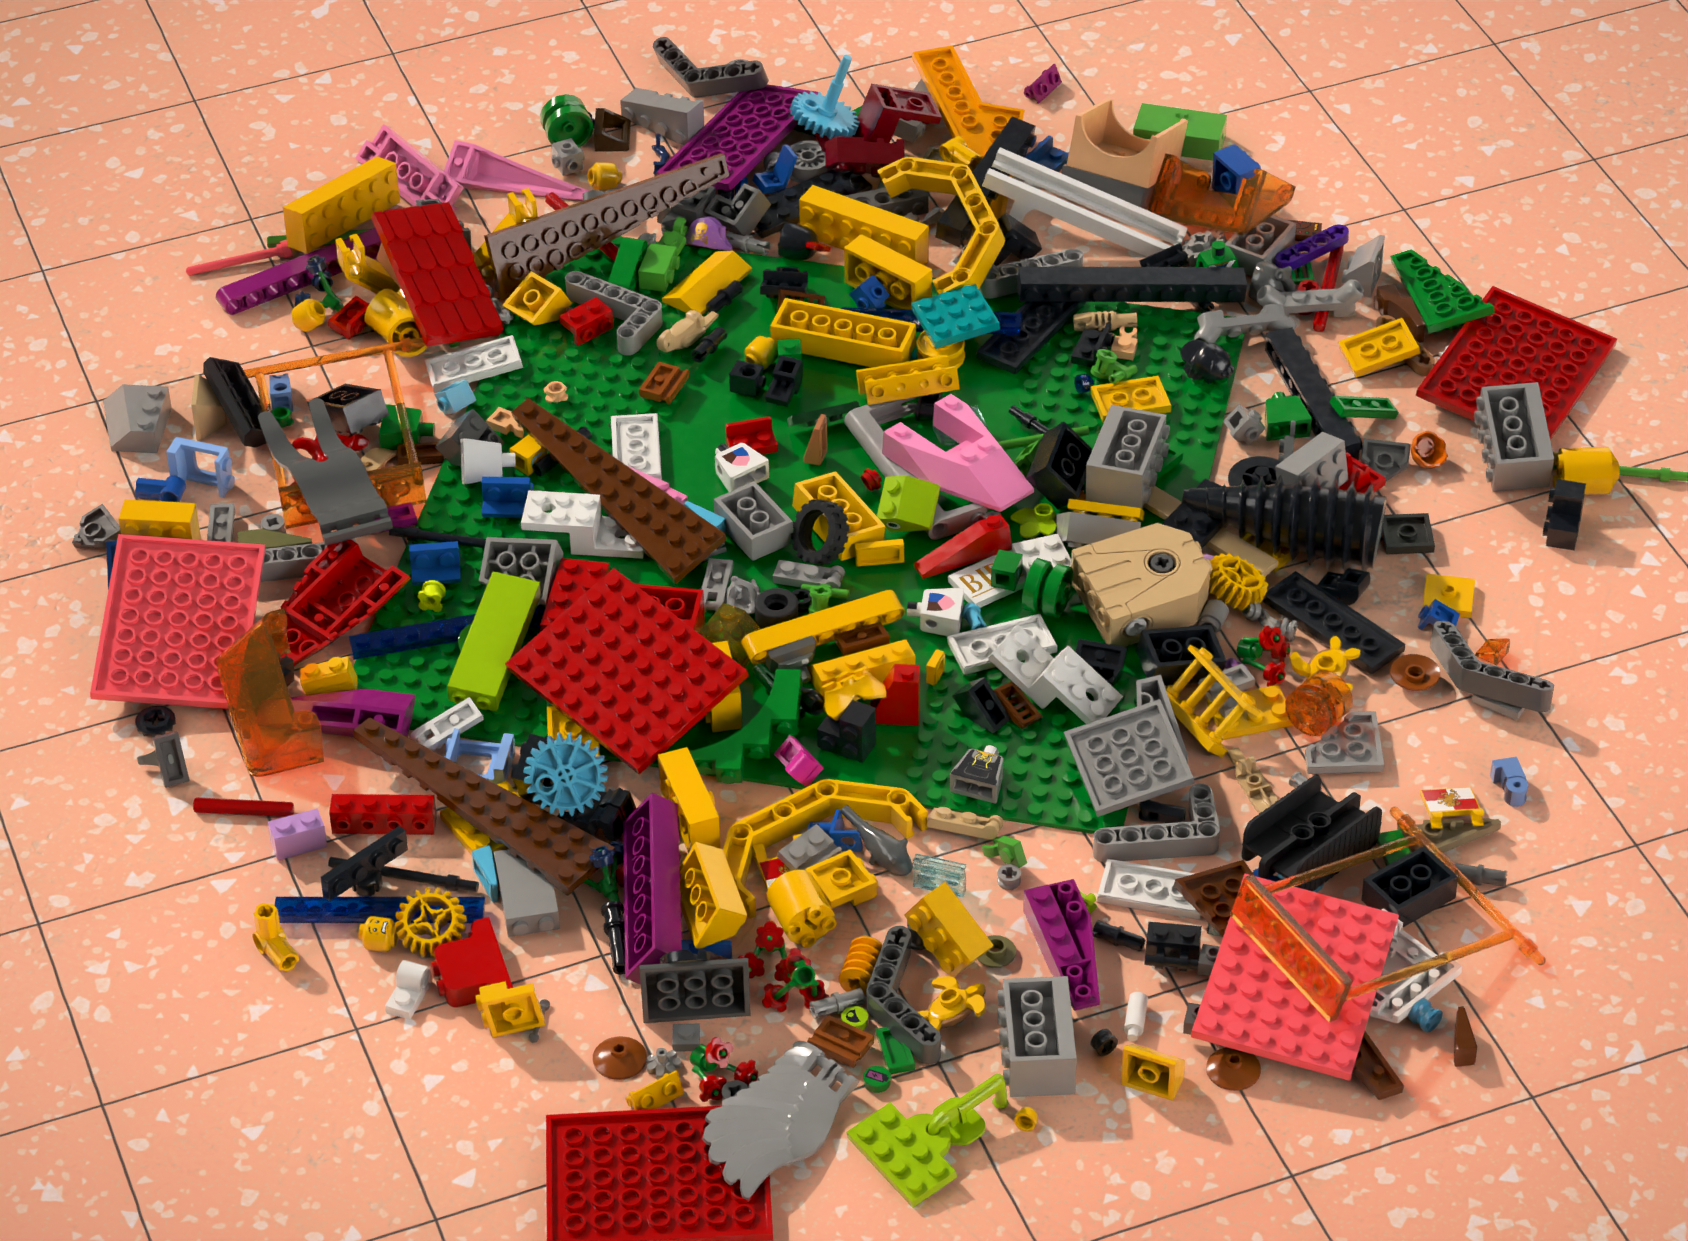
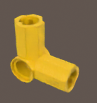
M960 136L952 138L939 147V154L945 162L967 165L972 172L982 159V156L968 148L965 140Z
M262 903L256 906V911L253 913L256 932L252 934L256 948L261 954L266 953L279 970L287 972L293 969L299 961V956L287 941L285 932L279 922L278 909L274 904Z

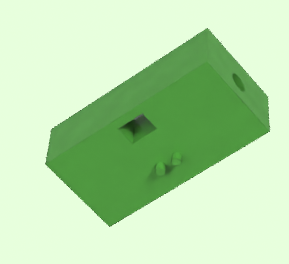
M1146 103L1141 104L1133 128V135L1144 139H1151L1152 135L1155 136L1180 122L1181 119H1186L1188 124L1181 156L1213 161V153L1222 149L1226 137L1227 115Z

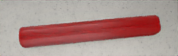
M196 797L193 802V810L196 813L287 817L294 814V803Z

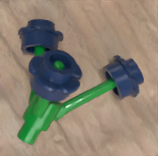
M314 255L307 259L308 264L305 266V269H308L310 274H314L311 284L318 291H326L327 295L323 301H319L324 308L329 307L332 311L336 310L338 312L344 305L341 303L342 300L331 289L333 284L331 273L322 271L327 267L325 257ZM301 291L300 295L296 294L295 306L306 299H311V294L304 293V291Z
M613 841L608 844L615 847V852L613 850L609 851L607 846H601L593 849V854L589 856L594 867H602L604 878L598 883L588 878L584 883L593 887L599 893H603L609 902H620L617 894L619 890L617 888L615 871L617 870V865L624 862V844L619 841ZM610 864H612V866H611V876H610L609 870H608V865H610Z

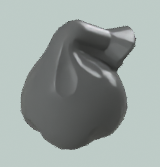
M1268 261L1257 263L1248 296L1257 301V293L1265 285H1271L1279 292L1296 291V286L1291 278V266L1281 269Z

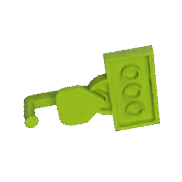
M995 1074L961 1098L953 1097L946 1100L933 1110V1114H917L908 1119L889 1102L846 1132L847 1138L908 1204L914 1208L957 1178L955 1169L943 1158L948 1153L950 1146H967L984 1134L986 1130L985 1121L973 1108L993 1094H995V1097L992 1100V1104L996 1108L1003 1109L1008 1106L1005 1079L1003 1075Z

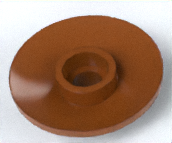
M1408 654L1397 658L1392 663L1390 675L1392 680L1404 689L1423 691L1432 688L1438 683L1440 668L1429 657L1419 654Z
M625 1036L604 1040L596 1047L593 1053V1065L598 1073L604 1077L616 1080L627 1079L637 1075L644 1068L647 1061L644 1046L639 1041Z
M1226 1047L1215 1051L1209 1057L1206 1064V1072L1209 1079L1215 1085L1226 1090L1237 1091L1247 1089L1258 1081L1261 1074V1065L1254 1054Z

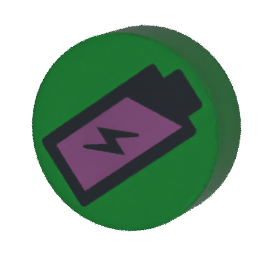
M882 1066L868 1068L863 1075L864 1086L867 1090L874 1093L886 1091L891 1084L889 1070Z

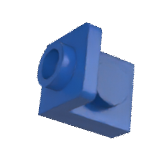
M1435 599L1429 606L1425 605L1418 615V618H1420L1418 628L1423 630L1428 623L1434 625L1437 621H1447L1456 626L1460 613Z

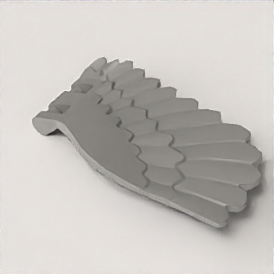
M805 1041L795 1042L793 1048L786 1050L784 1056L779 1057L775 1061L774 1066L767 1070V1074L759 1076L758 1081L749 1084V1088L738 1091L735 1097L722 1100V1106L710 1110L705 1117V1121L709 1125L705 1128L702 1140L706 1145H711L708 1153L709 1162L714 1165L726 1163L722 1171L725 1182L733 1185L739 1180L742 1198L746 1200L750 1199L756 1189L775 1169L812 1156L824 1145L840 1104L859 1083L857 1078L853 1075H847L842 1066L833 1059H827L822 1050ZM819 1065L822 1069L815 1077L810 1072ZM839 1081L842 1085L835 1092L831 1087Z

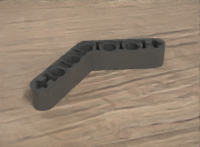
M660 37L653 43V49L660 64L692 97L698 98L756 90L765 87L769 82L763 64L758 60L697 68L668 37Z
M1437 621L1434 623L1430 648L1459 690L1536 712H1547L1550 710L1554 691V684L1552 682L1480 662L1454 624L1447 621Z
M894 926L887 932L866 989L867 1012L882 1027H887L890 1030V1034L901 1044L903 1042L920 1062L933 1064L939 1061L941 1057V1034L897 993L911 955V932L907 927Z

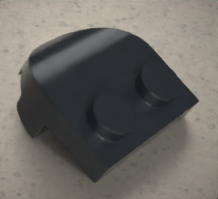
M777 267L776 271L765 269L763 271V281L760 285V295H766L767 298H778L780 289L807 293L808 272H800L799 268Z
M1078 639L1075 652L1111 686L1115 685L1122 677L1128 652L1127 647Z

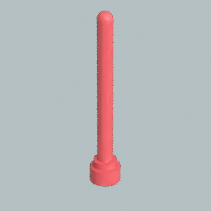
M287 240L280 241V244L273 248L187 267L186 273L188 275H195L274 256L286 259L293 257L292 249L288 247Z

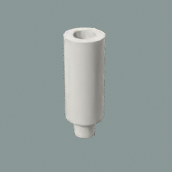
M1133 992L1129 995L1124 1032L1127 1034V1039L1132 1042L1137 1041L1138 1036H1141L1144 1030L1148 996L1142 992Z

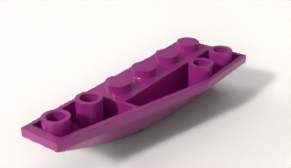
M360 689L265 700L260 725L354 737V729L370 717L408 737L416 695Z
M1071 879L1024 890L1023 912L1053 977L1068 976L1071 1007L1076 1011L1100 1005L1091 916L1075 880Z

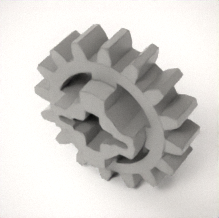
M1207 229L1204 233L1199 231L1191 235L1190 240L1184 241L1185 245H1182L1183 251H1186L1188 264L1192 267L1196 264L1198 254L1201 251L1210 250L1214 241L1219 240L1226 243L1227 239L1222 230L1218 232L1217 229H1214L1210 232V229Z

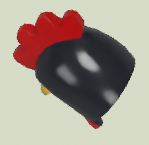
M785 223L780 231L778 255L793 260H807L813 257L817 251L830 252L831 247L819 243L816 233L808 227L794 223Z

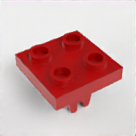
M1346 453L1348 480L1338 487L1340 490H1348L1353 481L1356 491L1360 493H1365L1371 484L1374 493L1385 486L1386 478L1369 468L1367 464H1363L1353 458L1349 453Z

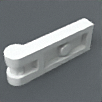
M469 697L415 729L410 737L417 743L435 751L437 747L446 743L447 739L452 737L454 728L459 729L461 734L484 719ZM431 733L434 735L430 739L426 738Z

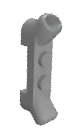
M1350 279L1339 289L1279 292L1271 285H1265L1257 293V302L1263 307L1269 304H1282L1287 317H1289V313L1332 310L1334 317H1346L1355 312V303L1364 296V290L1362 285L1354 279Z
M1282 304L1265 305L1260 313L1256 315L1224 318L1222 310L1209 311L1197 317L1200 329L1195 334L1194 340L1215 343L1219 336L1228 335L1229 337H1236L1244 333L1256 335L1262 331L1272 332L1291 327L1294 330L1297 325L1295 321L1285 315Z

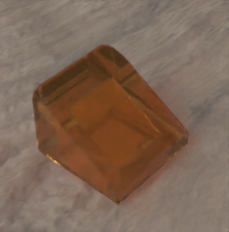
M1487 639L1475 653V656L1498 665L1509 652L1510 639Z

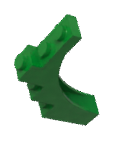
M776 669L774 684L769 697L758 714L747 725L718 743L696 750H689L699 774H716L717 782L725 784L742 783L745 758H770L773 733L782 735L798 734L803 685L801 669Z

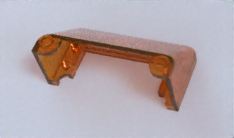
M1165 154L1149 202L1148 211L1181 225L1244 235L1288 205L1293 198L1296 186L1265 170L1255 169V175L1252 178H1243L1238 194L1209 190L1212 180L1209 172L1197 169L1180 160L1175 155Z
M284 608L268 612L222 652L216 660L218 674L248 772L255 777H263L324 762L319 719L314 712L309 710L294 711L279 662L284 653H290L287 636V616Z

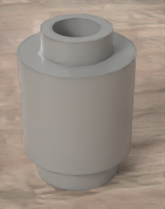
M1208 600L1198 619V626L1212 625L1216 634L1221 630L1229 613L1228 606L1221 600Z

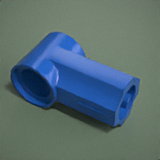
M169 476L166 480L138 478L135 495L136 498L180 502L186 489V483L178 476Z

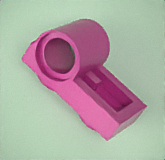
M791 735L774 753L786 767L785 770L806 787L812 783L824 768Z

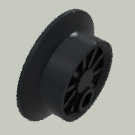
M1255 456L1240 460L1229 471V486H1240L1243 479L1246 486L1257 485L1261 476H1263L1265 485L1275 484L1277 481L1275 466L1282 461L1265 456Z

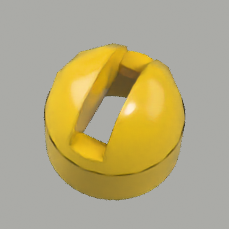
M1023 1107L1017 1112L1014 1123L1022 1131H1032L1037 1124L1038 1116L1033 1108Z

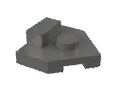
M1364 438L1361 463L1367 464L1369 468L1384 476L1387 481L1408 468L1411 444Z
M101 504L82 516L79 523L80 529L78 534H75L72 544L75 548H106V541L118 539V534H121L120 526L106 507Z

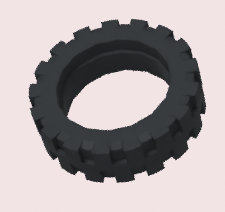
M821 499L810 500L808 504L805 503L801 507V511L797 512L795 516L796 521H793L794 530L791 533V539L794 540L792 544L793 549L797 551L796 555L799 558H803L802 561L818 565H828L832 563L831 561H836L839 558L838 555L843 553L845 549L844 544L848 541L847 531H849V525L846 522L848 517L843 513L844 509L841 506H837L836 502ZM824 513L829 525L828 536L825 544L816 551L812 543V529L817 518Z

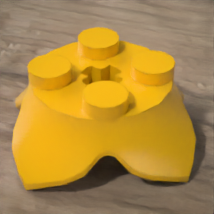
M868 666L857 669L852 675H850L849 671L835 677L837 682L832 681L821 687L825 695L823 710L834 720H838L853 700L856 701L860 698H863V700L886 698L885 685L871 674Z

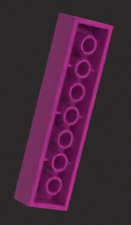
M651 793L623 822L625 978L640 985L639 965L660 964V958L666 953L682 950L681 940L683 934L681 932L682 913L680 906L682 895L680 893L678 804L655 793Z

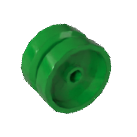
M564 94L550 99L541 110L540 122L551 144L572 138L579 148L591 138L593 122L584 103L575 95Z
M1037 558L1029 569L1023 587V609L1036 613L1042 609L1044 615L1058 619L1065 610L1073 583L1072 567L1057 564L1053 568L1052 562Z

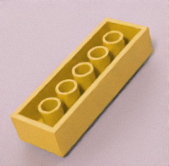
M377 156L283 206L288 247L307 254L371 219L373 212H384L400 203L396 163Z
M814 185L799 199L800 225L812 229L820 242L844 250L845 246L862 234L924 266L929 261L928 225Z
M788 298L784 299L770 325L771 338L776 343L777 340L800 339L801 352L803 354L871 368L907 362L916 346L915 323Z

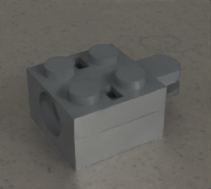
M710 186L690 198L687 197L681 200L676 206L661 211L657 215V223L661 224L662 234L666 230L673 231V225L678 216L686 219L684 226H687L688 229L694 220L706 217L707 215L704 213V210L716 195L715 187Z

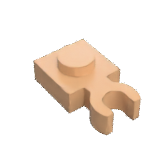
M1124 326L1120 328V336H1115L1111 351L1117 355V358L1134 359L1138 343L1137 328H1134L1131 333H1126Z
M498 407L486 420V423L495 431L506 435L512 431L515 436L524 437V429L514 420L509 410Z

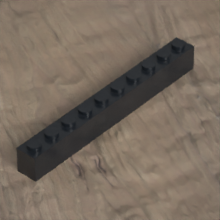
M1018 267L1017 290L1019 302H1245L1247 281L1244 267Z

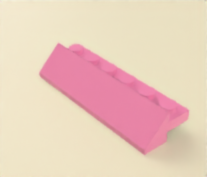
M383 124L373 142L366 140L355 157L362 164L377 156L395 162L399 194L412 206H416V200L439 199L442 203L449 202L453 211L458 209L454 206V203L464 187L389 126Z

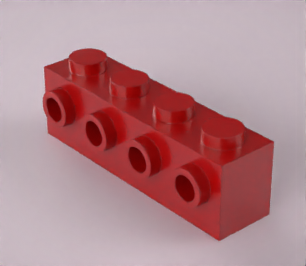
M332 794L329 810L332 834H387L400 826L406 830V835H434L437 819L435 795Z

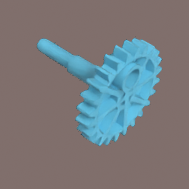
M843 56L826 96H823L821 92H818V95L810 91V94L803 92V94L798 93L797 97H794L790 107V114L794 115V120L799 121L798 125H805V130L811 129L812 134L819 133L820 137L825 135L829 139L836 136L852 137V135H855L860 123L857 121L858 116H855L856 112L850 111L851 106H844V101L838 102L844 86L843 81L852 61L851 56Z
M559 732L555 741L549 735L547 737V744L541 740L538 742L540 750L531 749V754L535 758L527 757L526 763L531 766L524 768L523 772L530 775L525 777L524 783L532 784L528 787L527 793L535 792L536 794L532 801L535 802L541 799L540 808L543 809L549 805L550 814L556 808L559 809L560 816H563L565 810H569L570 815L573 816L575 808L584 813V804L592 808L594 804L592 798L599 801L601 797L597 791H605L606 786L600 783L606 782L608 776L601 774L607 771L608 768L607 765H600L605 757L596 756L599 747L589 748L591 744L590 739L583 744L581 742L582 735L573 740L572 733L569 732L567 739H563L562 734ZM545 777L550 778L554 785L545 787L541 784L540 780Z

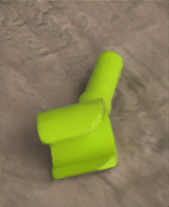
M1080 891L1088 912L1091 914L1097 908V904L1094 903L1096 896L1093 893L1086 895Z

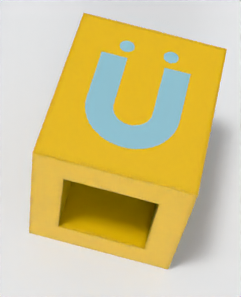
M527 435L510 448V453H515L516 463L514 468L527 476L531 475L534 472L532 465L547 455V450L541 447L534 437Z

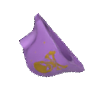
M711 216L694 220L688 232L684 235L687 244L725 251L733 250L732 245L726 238V226H722L716 218Z

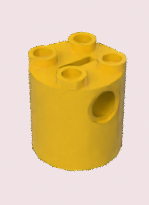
M1609 447L1559 448V451L1553 452V465H1557V475H1553V488L1556 487L1557 479L1586 483L1585 495L1610 494L1611 489L1619 479V462Z
M806 870L786 872L776 878L767 891V901L790 941L802 944L803 947H811L819 938L836 927L835 914L810 872Z

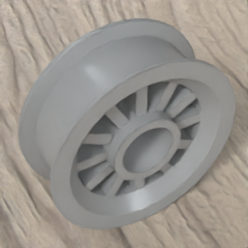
M801 141L789 146L798 157L790 176L791 180L802 183L833 169L826 167L825 152L822 151L819 142Z

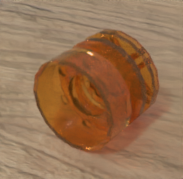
M1318 670L1292 691L1285 701V710L1291 723L1303 734L1311 737L1325 734L1336 722L1348 714L1353 706V696L1348 685L1337 674L1327 670Z

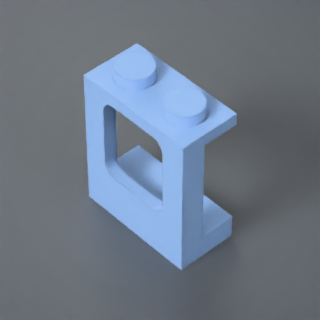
M181 437L174 439L166 451L170 476H178L184 481L190 480L218 486L219 496L224 498L235 483V477L232 476L231 469L232 459L229 456L228 447ZM195 451L217 455L218 457L214 461L216 472L200 469L197 466Z
M454 728L452 737L447 739L446 756L444 757L455 763L461 754L491 757L488 772L484 775H478L495 784H499L508 779L515 755L514 734L504 733L501 743L460 740L459 729Z

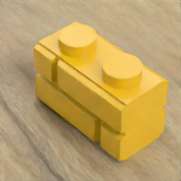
M349 656L342 658L333 657L327 662L319 664L310 663L300 668V684L305 695L357 690L358 678Z

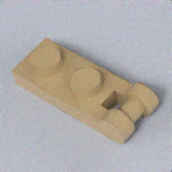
M934 807L927 820V827L989 840L995 839L1003 826V819L998 815L985 818L976 816L972 812L960 813L951 811V809L946 807Z

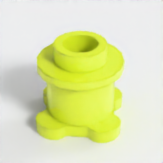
M435 580L426 581L422 586V591L418 593V598L420 599L419 608L440 612L443 607L440 601L446 594L444 585Z

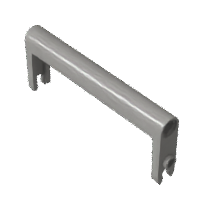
M916 397L872 405L867 404L849 411L845 416V425L884 477L907 475L917 478L882 454L884 431L879 426L914 413L916 403H908L905 406H901V404ZM937 503L931 530L924 531L931 539L937 540L962 532L989 516L999 514L1002 516V514L994 511L986 513L990 508L976 503L950 511H943Z

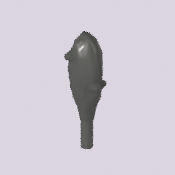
M848 805L841 809V814L859 831L866 849L871 854L869 861L871 865L878 863L883 868L900 876L908 875L914 867L907 853L906 846L908 840L906 838L899 841L885 831L870 825Z

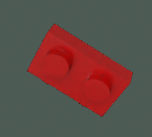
M355 296L328 320V327L350 340L355 334H359L366 325L365 313L370 303Z
M597 297L559 316L560 323L574 334V343L577 346L614 327L613 310Z

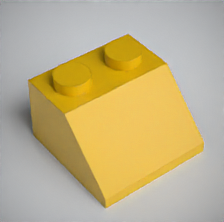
M530 271L502 306L535 326L559 320V316L564 314L566 307H569L572 302L561 288Z
M1135 1044L1125 1045L1123 1048L1121 1085L1173 1101L1184 1079L1185 1060Z

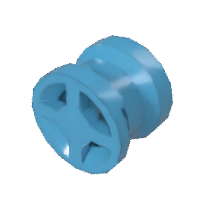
M1423 998L1414 1004L1408 1018L1411 1022L1420 1024V1028L1428 1033L1438 1026L1443 1017V1012L1440 1009H1434L1430 1001Z

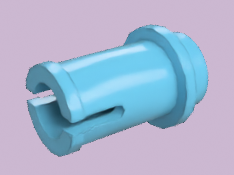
M967 603L962 608V617L968 621L971 630L987 627L980 615L981 609L975 603Z

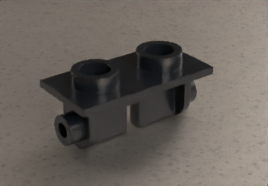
M1178 243L1143 258L1139 262L1141 267H1167L1175 263L1184 266L1188 264V256L1186 251H1183L1181 243Z

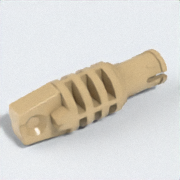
M1097 311L1075 314L1073 316L1075 331H1084L1085 328L1103 331L1106 323L1111 324V331L1117 330V328L1122 326L1137 327L1136 312L1116 314L1114 311Z

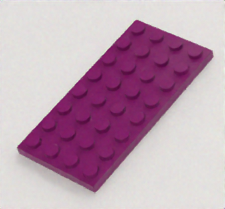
M767 84L761 89L738 92L657 171V175L718 154H724L729 176L712 186L715 189L731 191L798 124L799 121L794 120V115L790 114L791 104L798 93L803 94V92H807L810 94V91Z

